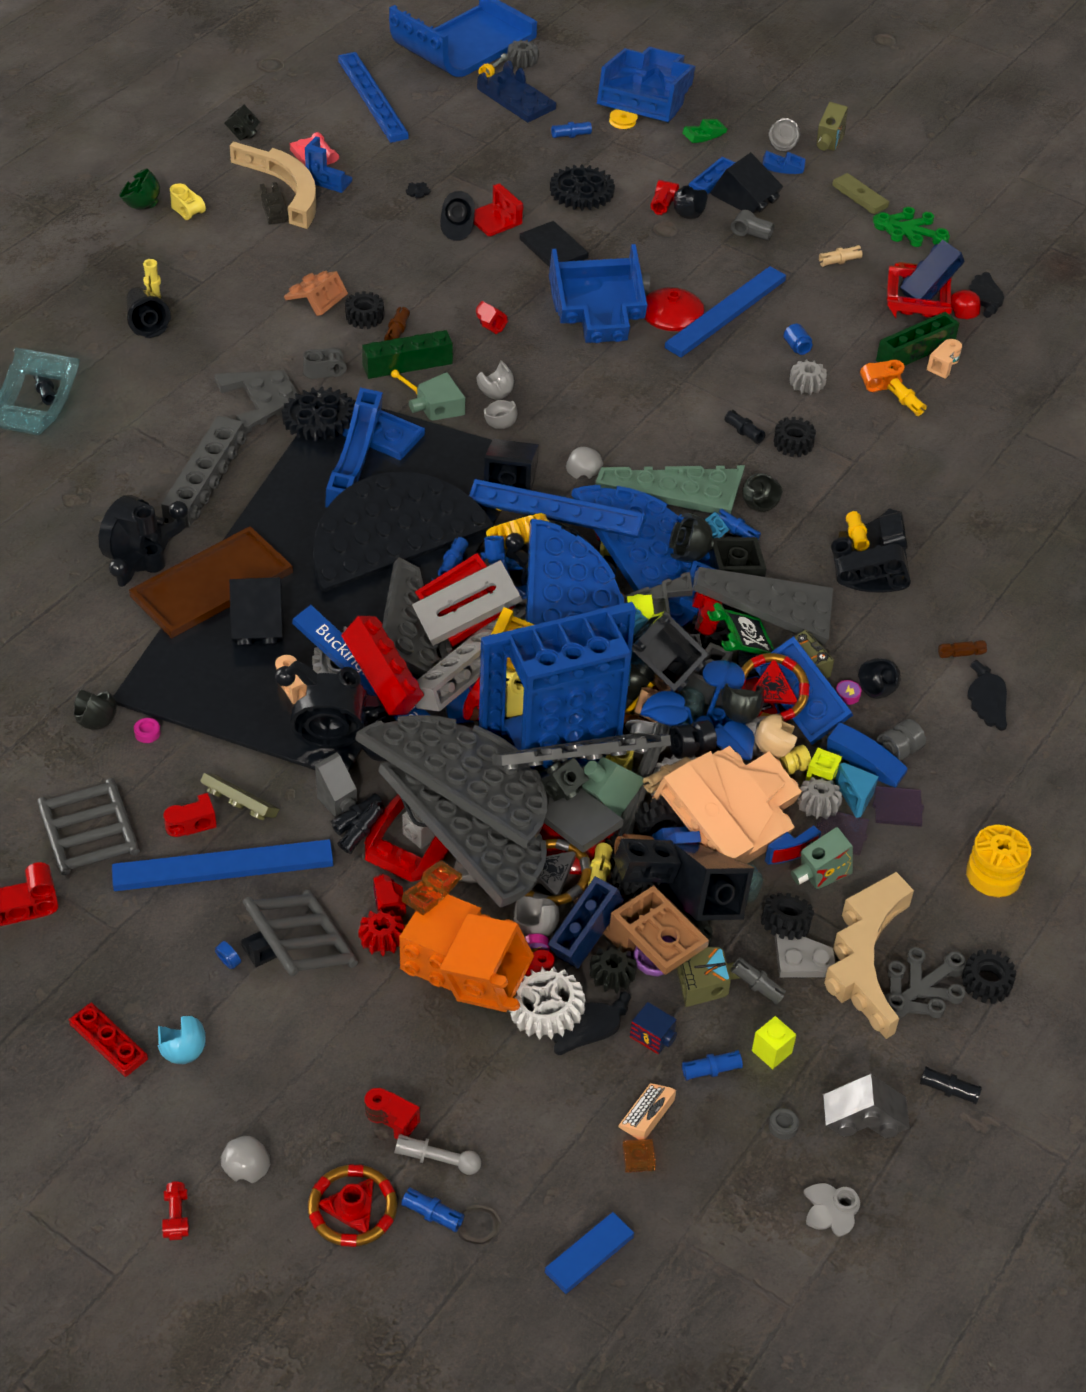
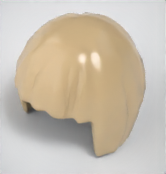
M773 714L760 721L755 732V743L762 753L766 754L770 751L775 758L779 759L786 756L792 750L797 736L792 734L795 726L782 721L781 715Z

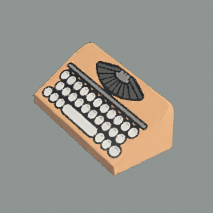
M650 1083L618 1127L644 1142L674 1102L676 1090L671 1087Z

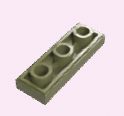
M848 173L833 180L832 186L842 194L847 195L855 203L867 209L869 213L877 214L889 206L888 200Z
M204 773L200 780L202 784L208 786L207 792L217 797H221L223 794L230 798L229 804L240 809L243 806L251 810L249 814L260 820H264L265 817L276 818L280 810L217 775Z

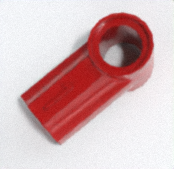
M658 180L655 196L650 207L656 215L662 216L663 213L668 211L672 201H674V194L679 189V184Z

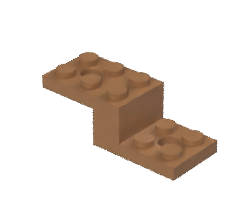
M610 873L606 879V882L610 885H612V883H610L612 873ZM655 886L650 887L633 899L630 897L628 901L624 899L623 905L611 912L610 924L603 932L617 948L622 946L623 953L631 951L632 954L637 946L664 975L707 948L709 940ZM582 894L573 901L574 904L577 903ZM672 936L676 941L668 943L663 941L662 937Z

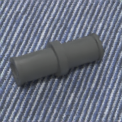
M742 957L735 961L734 967H731L730 971L748 983L751 990L754 992L759 991L775 1005L783 999L786 989L768 978L765 971L757 970Z

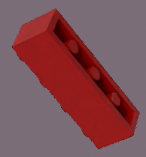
M357 616L341 635L388 714L407 715L424 696L418 681L412 676L405 660L401 658L396 650L394 642L388 637L382 627L381 621L376 616Z

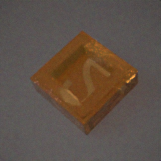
M652 1139L623 1141L625 1173L655 1171L656 1162Z

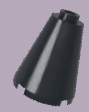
M141 287L131 289L127 294V321L131 330L136 335L145 336V338L157 337L165 332L168 328L169 320L171 321L168 305L162 299Z

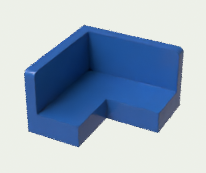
M315 136L305 147V166L312 174L315 185L342 193L352 182V177L345 175L343 171L327 167L326 149L320 147V137Z

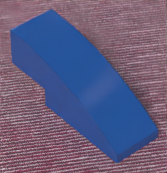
M839 722L827 738V751L842 756V759L850 762L849 765L879 776L878 781L896 788L907 773L908 768L887 749L845 724Z

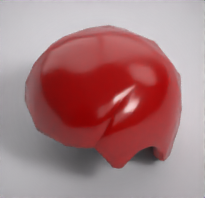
M958 290L951 295V308L954 310L955 316L960 319H972L980 315V297L971 290Z

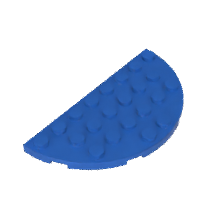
M591 485L573 489L571 495L576 500L646 514L647 519L640 539L594 529L634 592L649 587V589L661 585L664 580L677 579L681 577V574L690 571L693 562H682L672 558L670 555L674 554L673 549L669 548L673 527L676 522L681 523L684 517H681V514L678 516L668 509L667 503L644 492L621 486L611 489L601 488L600 485ZM709 552L697 562L710 566ZM680 597L668 598L671 617L685 629L692 623L693 617L697 615V612L678 605Z
M531 519L526 605L527 622L536 625L542 622H549L624 604V597L616 583L615 574L602 555L590 543L579 535L576 537L570 532L561 529L562 526L538 519Z

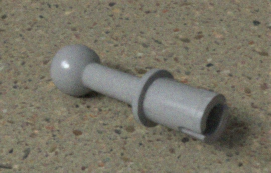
M402 1134L398 1136L395 1154L420 1159V1163H423L424 1157L456 1165L466 1175L477 1173L481 1167V1158L474 1151L468 1150L459 1154L428 1146L429 1139L423 1141Z

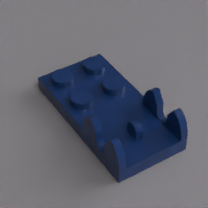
M511 61L505 62L503 71L487 78L486 73L483 72L478 76L477 89L527 123L556 109L555 101L526 83L525 73L522 68H519L514 75Z

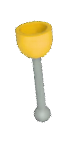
M503 53L501 58L494 64H483L479 68L478 73H486L487 78L494 75L495 67L508 59L507 54Z

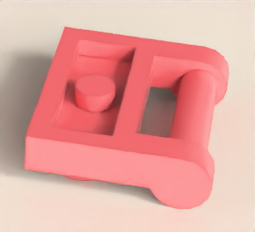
M319 132L314 133L310 138L290 143L291 152L304 165L305 147L315 136L320 137V147L326 149L327 165L335 163L339 159V154L328 146L324 141L323 135Z

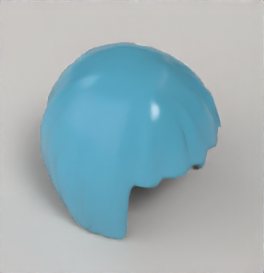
M182 1016L181 1030L158 1026V1049L161 1055L171 1063L187 1064L196 1060L202 1053L206 1037L204 1027L197 1018Z

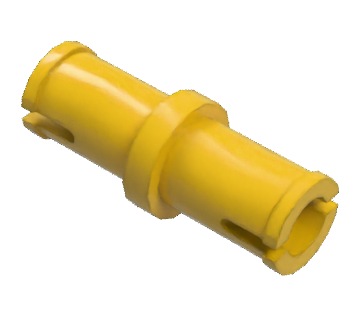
M898 378L890 382L893 387L888 384V390L899 398V402L902 405H906L916 416L924 413L921 408L926 410L927 406L915 396V392L912 389H908Z
M857 511L849 512L846 515L849 537L853 539L854 548L857 551H864L869 547V541L866 536L867 528L862 523L860 513L858 514Z

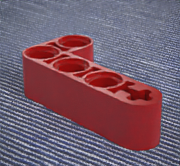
M43 862L33 863L25 869L27 882L0 888V926L48 916L57 911L58 902L51 869L48 864Z

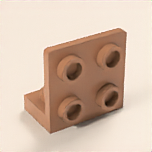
M323 271L317 275L310 273L304 276L300 284H295L289 288L290 292L284 298L285 300L307 297L316 316H319L339 302L348 292L337 271L329 273Z

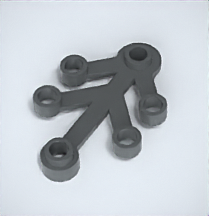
M918 947L911 948L907 956V961L910 964V988L903 993L901 990V979L904 977L905 966L899 961H893L889 964L887 975L890 978V993L885 995V998L899 1019H902L908 1013L941 1018L946 1008L942 1000L950 1001L953 1004H959L963 1001L965 989L961 985L954 984L949 989L933 987L947 976L959 977L963 974L966 959L961 953L951 952L947 954L943 964L922 979L921 965L924 962L925 952ZM912 955H917L920 958L916 959ZM892 969H897L900 972L896 973ZM952 992H956L960 996H955L952 994ZM917 997L932 999L929 1004L912 1002ZM932 1007H938L940 1010H934Z

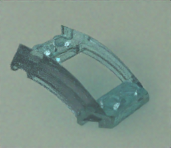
M15 347L13 362L9 366L5 381L0 390V428L40 435L56 420L66 404L80 360L78 358ZM26 374L61 380L55 399L47 412L13 406Z

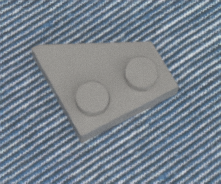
M779 934L774 936L779 978L826 977L828 967L835 964L834 951L830 946L803 936L799 940L795 937L793 940H788L787 936L781 939Z

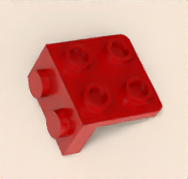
M500 183L493 185V203L475 209L473 223L487 236L496 235L522 224L523 203Z

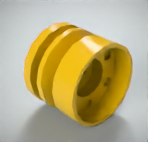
M992 825L980 830L974 840L972 853L967 863L966 875L970 884L977 891L987 896L1004 897L1016 892L1022 884L1025 869L1031 857V846L1028 839L1020 831L1005 825Z

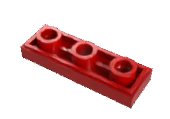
M92 1002L69 1019L70 1026L124 1077H127L148 1060L147 1053Z

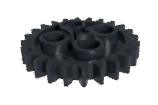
M581 164L580 168L573 165L571 169L566 166L565 171L559 169V173H554V177H551L550 195L554 196L553 200H559V205L565 203L566 208L573 206V210H575L577 207H580L581 211H583L584 207L591 210L594 206L599 209V204L606 206V202H611L615 189L614 179H610V174L605 175V170L599 172L598 167L591 169V165L587 168H584L583 164Z
M312 387L311 392L303 390L302 395L295 393V399L288 398L289 403H284V409H282L283 425H285L286 430H290L291 435L297 433V438L304 435L305 440L314 437V440L317 441L319 437L326 440L328 435L335 438L336 432L343 434V428L349 429L355 403L352 401V397L347 396L346 392L341 394L340 389L333 392L332 387L328 388V390L320 387L316 391Z

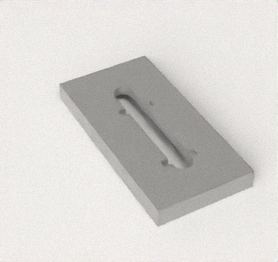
M500 560L412 604L430 642L434 646L501 612L503 607L509 608L521 602L522 598ZM490 586H496L493 593H488L458 608L455 612L452 611L444 616H438L440 611Z

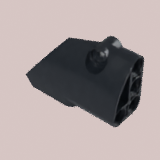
M889 508L881 516L865 524L869 547L864 551H857L854 548V542L849 537L848 530L840 531L838 538L832 542L831 550L834 555L836 579L839 584L851 589L875 593L900 591L906 589L911 584L906 554L908 545L902 512Z

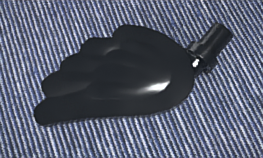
M989 272L976 275L971 285H969V290L975 292L980 297L981 306L986 307L983 315L989 318L1003 305L1004 294L994 282Z
M975 660L970 667L978 673V678L970 685L967 693V698L972 701L971 709L977 712L978 717L983 719L987 726H995L998 730L1003 731L1007 727L1006 684L1001 677L991 674V669L988 666H984L978 660Z
M621 992L618 1000L613 1002L612 1006L597 1002L584 1003V1014L581 1015L580 1023H574L573 1031L564 1029L563 1037L558 1033H554L553 1041L556 1043L554 1045V1053L563 1055L578 1047L604 1040L614 1035L620 1028V1017L626 1015L628 1011L627 1005L631 995L627 992Z

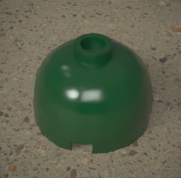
M146 168L133 176L135 180L132 183L128 181L119 194L125 204L137 210H143L147 207L153 208L159 201L157 199L160 194L159 181Z

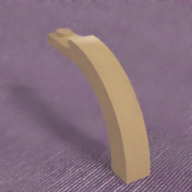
M233 141L230 145L231 163L268 173L286 182L296 194L288 206L289 224L308 229L316 213V187L313 176L307 167L295 157L281 150L272 148L268 152Z

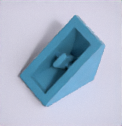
M840 763L835 783L840 786V792L855 817L859 818L874 795L879 776L847 763Z

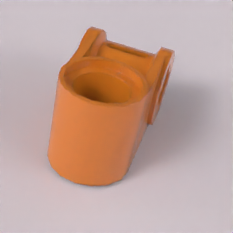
M899 360L868 363L861 368L860 375L866 389L870 392L887 390L888 384L893 387L890 382L895 378H898L902 383L901 374L904 372L905 367Z

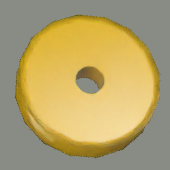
M615 109L610 113L609 122L616 128L628 129L635 126L638 115Z

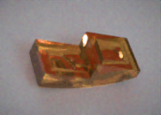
M440 860L423 872L420 882L403 892L402 902L420 914L425 915L450 893L461 880L462 874Z

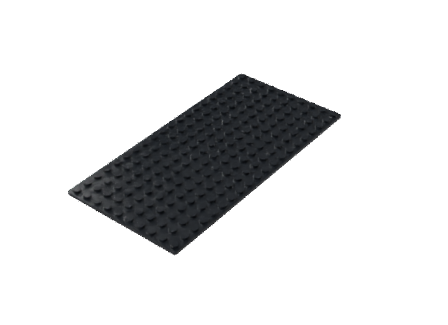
M381 408L382 411L425 428V435L401 460L369 447L359 481L370 476L388 472H415L444 480L461 489L467 495L470 494L475 479L484 481L485 455L492 442L491 439ZM336 432L335 438L328 435L326 440L319 437L315 441L314 437L305 440L304 435L300 438H297L296 435L224 538L226 539L251 526L293 566V573L281 579L283 640L278 641L276 645H263V641H253L251 646H238L237 642H233L231 639L230 607L172 639L161 628L113 695L116 705L315 770L317 763L337 752L341 756L348 772L351 770L362 751L361 743L356 741L349 746L340 748H320L309 745L297 738L291 730L290 723L294 704L281 685L275 680V673L277 671L275 662L278 657L283 655L294 656L297 661L313 669L312 656H314V648L317 646L292 624L293 618L308 606L312 605L341 633H343L344 627L348 628L357 616H376L383 624L393 567L324 593L320 590L314 572L313 544L318 524L327 509L325 507L326 488L331 473L340 459L347 437ZM481 506L494 524L501 511ZM486 532L466 539L468 547L463 554V561L479 551L484 538L487 537ZM451 545L407 561L420 568L424 586L430 583L432 578L436 579L439 577L438 570L444 561L443 556L446 551L450 550ZM366 719L364 721V727L370 724L366 721Z

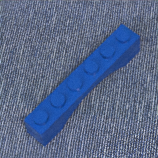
M360 387L343 451L335 469L331 473L326 488L325 507L327 508L341 492L359 481L380 417L383 392Z

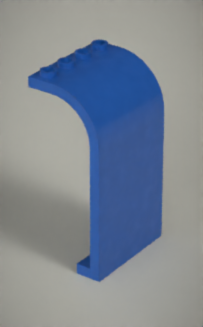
M479 0L478 6L434 29L433 26H426L424 21L420 22L419 18H412L410 13L407 14V11L401 12L397 9L396 5L389 7V24L393 40L398 45L455 77L466 76L478 70L483 64H489L500 58L503 53L507 54L509 44L513 43V41H520L521 39L522 41L528 40L529 42L537 37L536 20L499 0Z

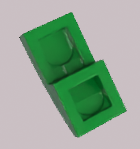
M702 119L700 126H684L682 134L692 143H699L723 135L727 132V128L718 119Z

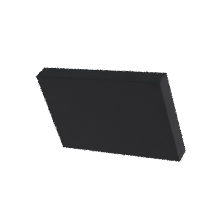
M554 221L520 233L519 239L549 267L552 249L557 250L558 262L588 259L589 252Z

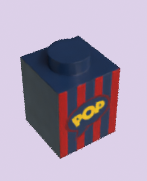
M647 1002L632 1021L630 1038L659 1055L665 1046L670 1047L676 1039L677 1032H675L677 1019Z

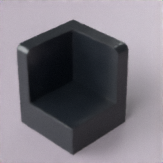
M261 931L241 940V946L255 967L277 958Z

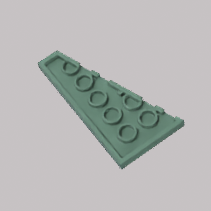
M737 465V469H725V466H716V469H704L701 466H665V470H653V467H644V470H631L629 467H601L595 485L616 489L617 486L631 488L656 497L669 505L712 514L714 512L719 513L720 509H724L731 514L744 474L745 465Z

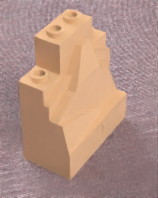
M729 745L713 754L710 751L664 776L652 799L656 798L657 801L660 796H663L690 832L700 831V845L748 864L767 852L768 845L786 832L791 834L795 827L790 817L782 811L794 804L802 791L799 789L798 783L787 774L781 762L770 751L745 765L742 757Z

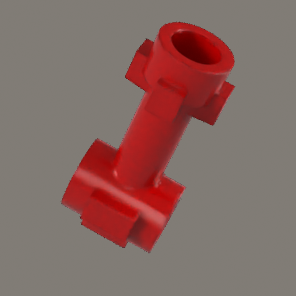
M170 1182L166 1186V1191H164V1201H169V1219L162 1220L163 1238H169L170 1241L182 1240V1237L189 1236L188 1217L182 1218V1200L188 1199V1192L185 1189V1184L182 1182Z

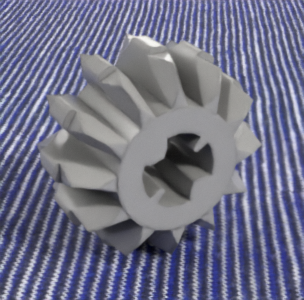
M807 359L805 362L798 361L791 369L790 385L794 387L795 391L800 390L801 394L804 392L809 395L812 392L819 393L826 385L827 370L823 368V364H816L815 360L813 362H809Z
M811 777L810 781H803L800 787L802 793L797 798L799 810L805 811L806 816H815L816 819L819 817L828 819L829 816H836L842 803L840 786L833 785V780H823V777L820 780Z

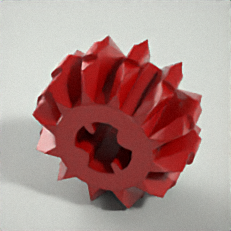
M381 908L377 914L370 911L368 917H362L361 926L358 929V937L361 940L363 949L369 948L371 955L377 951L382 956L385 955L386 951L394 954L396 947H400L399 936L405 929L401 916H395L393 910L384 913Z

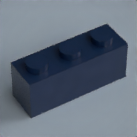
M942 239L939 244L933 246L927 258L918 263L912 275L904 279L901 286L904 296L931 300L965 262L962 253Z
M596 876L593 878L548 943L556 957L579 969L610 924L611 912L621 907L625 902L616 887Z

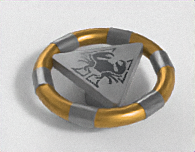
M559 838L545 839L546 849L556 848L567 851L566 853L546 856V861L538 880L554 896L536 893L532 890L525 896L550 899L557 906L566 904L583 894L588 887L592 871L590 858L585 852H581L567 840ZM577 857L582 872L581 878L574 887L561 894Z

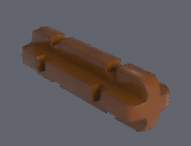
M984 640L974 643L970 641L941 644L938 646L939 657L982 655L987 652V644Z

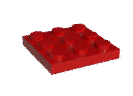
M476 553L415 591V594L419 600H422L486 568L487 565ZM490 586L440 611L438 616L441 617L452 611L455 612L458 608L488 593H493L496 586ZM513 605V606H511V607H509V608H507V609L512 610V609L515 608L516 606ZM501 612L447 640L453 647L499 618Z

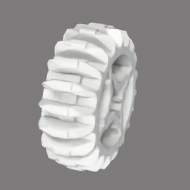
M542 966L541 971L537 973L531 969V975L529 977L524 976V981L521 982L514 996L519 1001L520 1007L516 1011L509 1010L511 1012V1019L514 1023H517L520 1031L526 1030V1034L529 1037L536 1033L539 1040L543 1035H548L552 1040L554 1033H558L563 1037L564 1029L573 1031L574 1023H580L581 1015L584 1014L585 994L583 993L580 982H576L574 975L568 976L565 969L557 973L554 966L550 971H546ZM560 995L566 996L569 999L568 1002L563 1001ZM526 1003L530 1004L534 1009L532 1012L525 1007Z

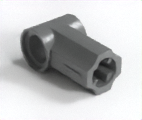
M749 210L740 211L731 224V230L737 236L749 234L767 241L771 239L775 224L756 218Z

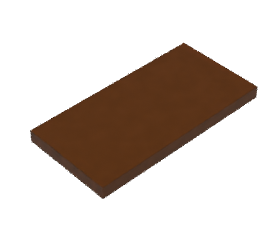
M249 526L129 589L130 597L172 639L230 607L229 579L274 577L282 579L293 573V566Z

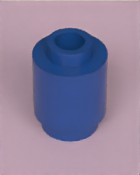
M792 324L787 327L783 336L792 350L800 355L808 353L813 346L812 339L802 325Z

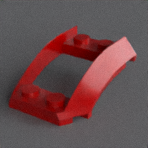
M898 262L895 263V266H889L887 305L895 318L897 311H901L902 314L906 315L921 313L925 317H934L943 312L951 314V278L939 290L938 301L898 296L899 276H902L903 279L911 276L918 264Z
M397 794L384 809L383 815L375 822L370 830L371 833L365 839V860L410 882L421 880L422 875L430 874L434 876L449 851L436 836L423 858L382 839L391 823L405 807L400 795Z

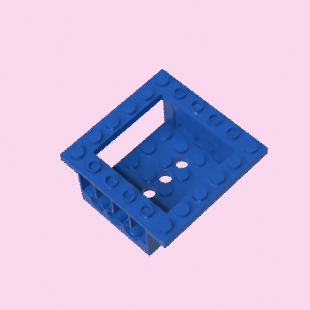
M633 602L481 637L479 727L503 738L518 750L623 735L636 608ZM510 657L524 687L523 715L505 719L507 658ZM575 757V759L581 767H584L590 761H596L598 763V761L600 760H587V758L577 759ZM547 760L543 761L542 765L530 767L532 770H541L548 768L555 762Z

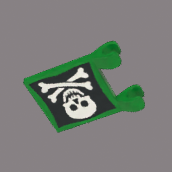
M720 603L713 605L716 611L707 612L711 621L725 620L731 632L727 635L729 641H721L725 651L743 650L760 655L771 653L775 650L760 618L726 610Z

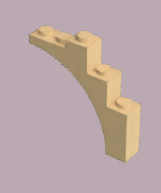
M897 872L845 900L842 917L849 927L841 930L836 935L833 950L840 961L828 967L824 982L828 992L833 996L835 995L841 1003L851 998L855 1008L862 1011L869 1019L872 1027L879 1031L886 1039L895 1034L899 1017L887 1002L879 986L874 966V945L882 930L891 920L910 907L914 892Z

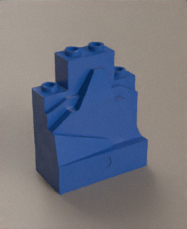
M648 47L643 52L624 48L602 66L597 104L669 122L684 103L685 94L693 83L695 66L683 63L685 55L653 47Z
M631 244L629 258L558 262L557 250L552 249L549 280L555 311L558 312L560 323L573 324L582 322L585 343L628 340L630 330L629 319L645 318L647 309L636 244Z

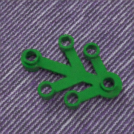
M904 207L901 213L889 215L888 213L881 212L873 217L874 227L881 231H887L891 236V240L895 242L902 241L903 235H905L912 246L920 247L923 243L922 235L932 237L934 245L939 244L942 239L949 243L950 235L947 229L939 228L934 231L919 227L921 225L933 224L934 214L931 212H924L922 218L913 219L915 209ZM907 219L909 221L901 222L899 220Z

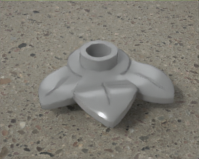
M819 1183L809 1186L804 1190L805 1196L814 1204L806 1218L808 1226L818 1230L831 1227L837 1237L844 1236L853 1229L855 1224L854 1215L860 1208V1198L852 1188L841 1187L835 1189L827 1183ZM845 1201L849 1204V1206H844L839 1202Z

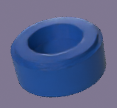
M222 941L215 947L217 956L229 969H234L241 963L239 955L227 942Z

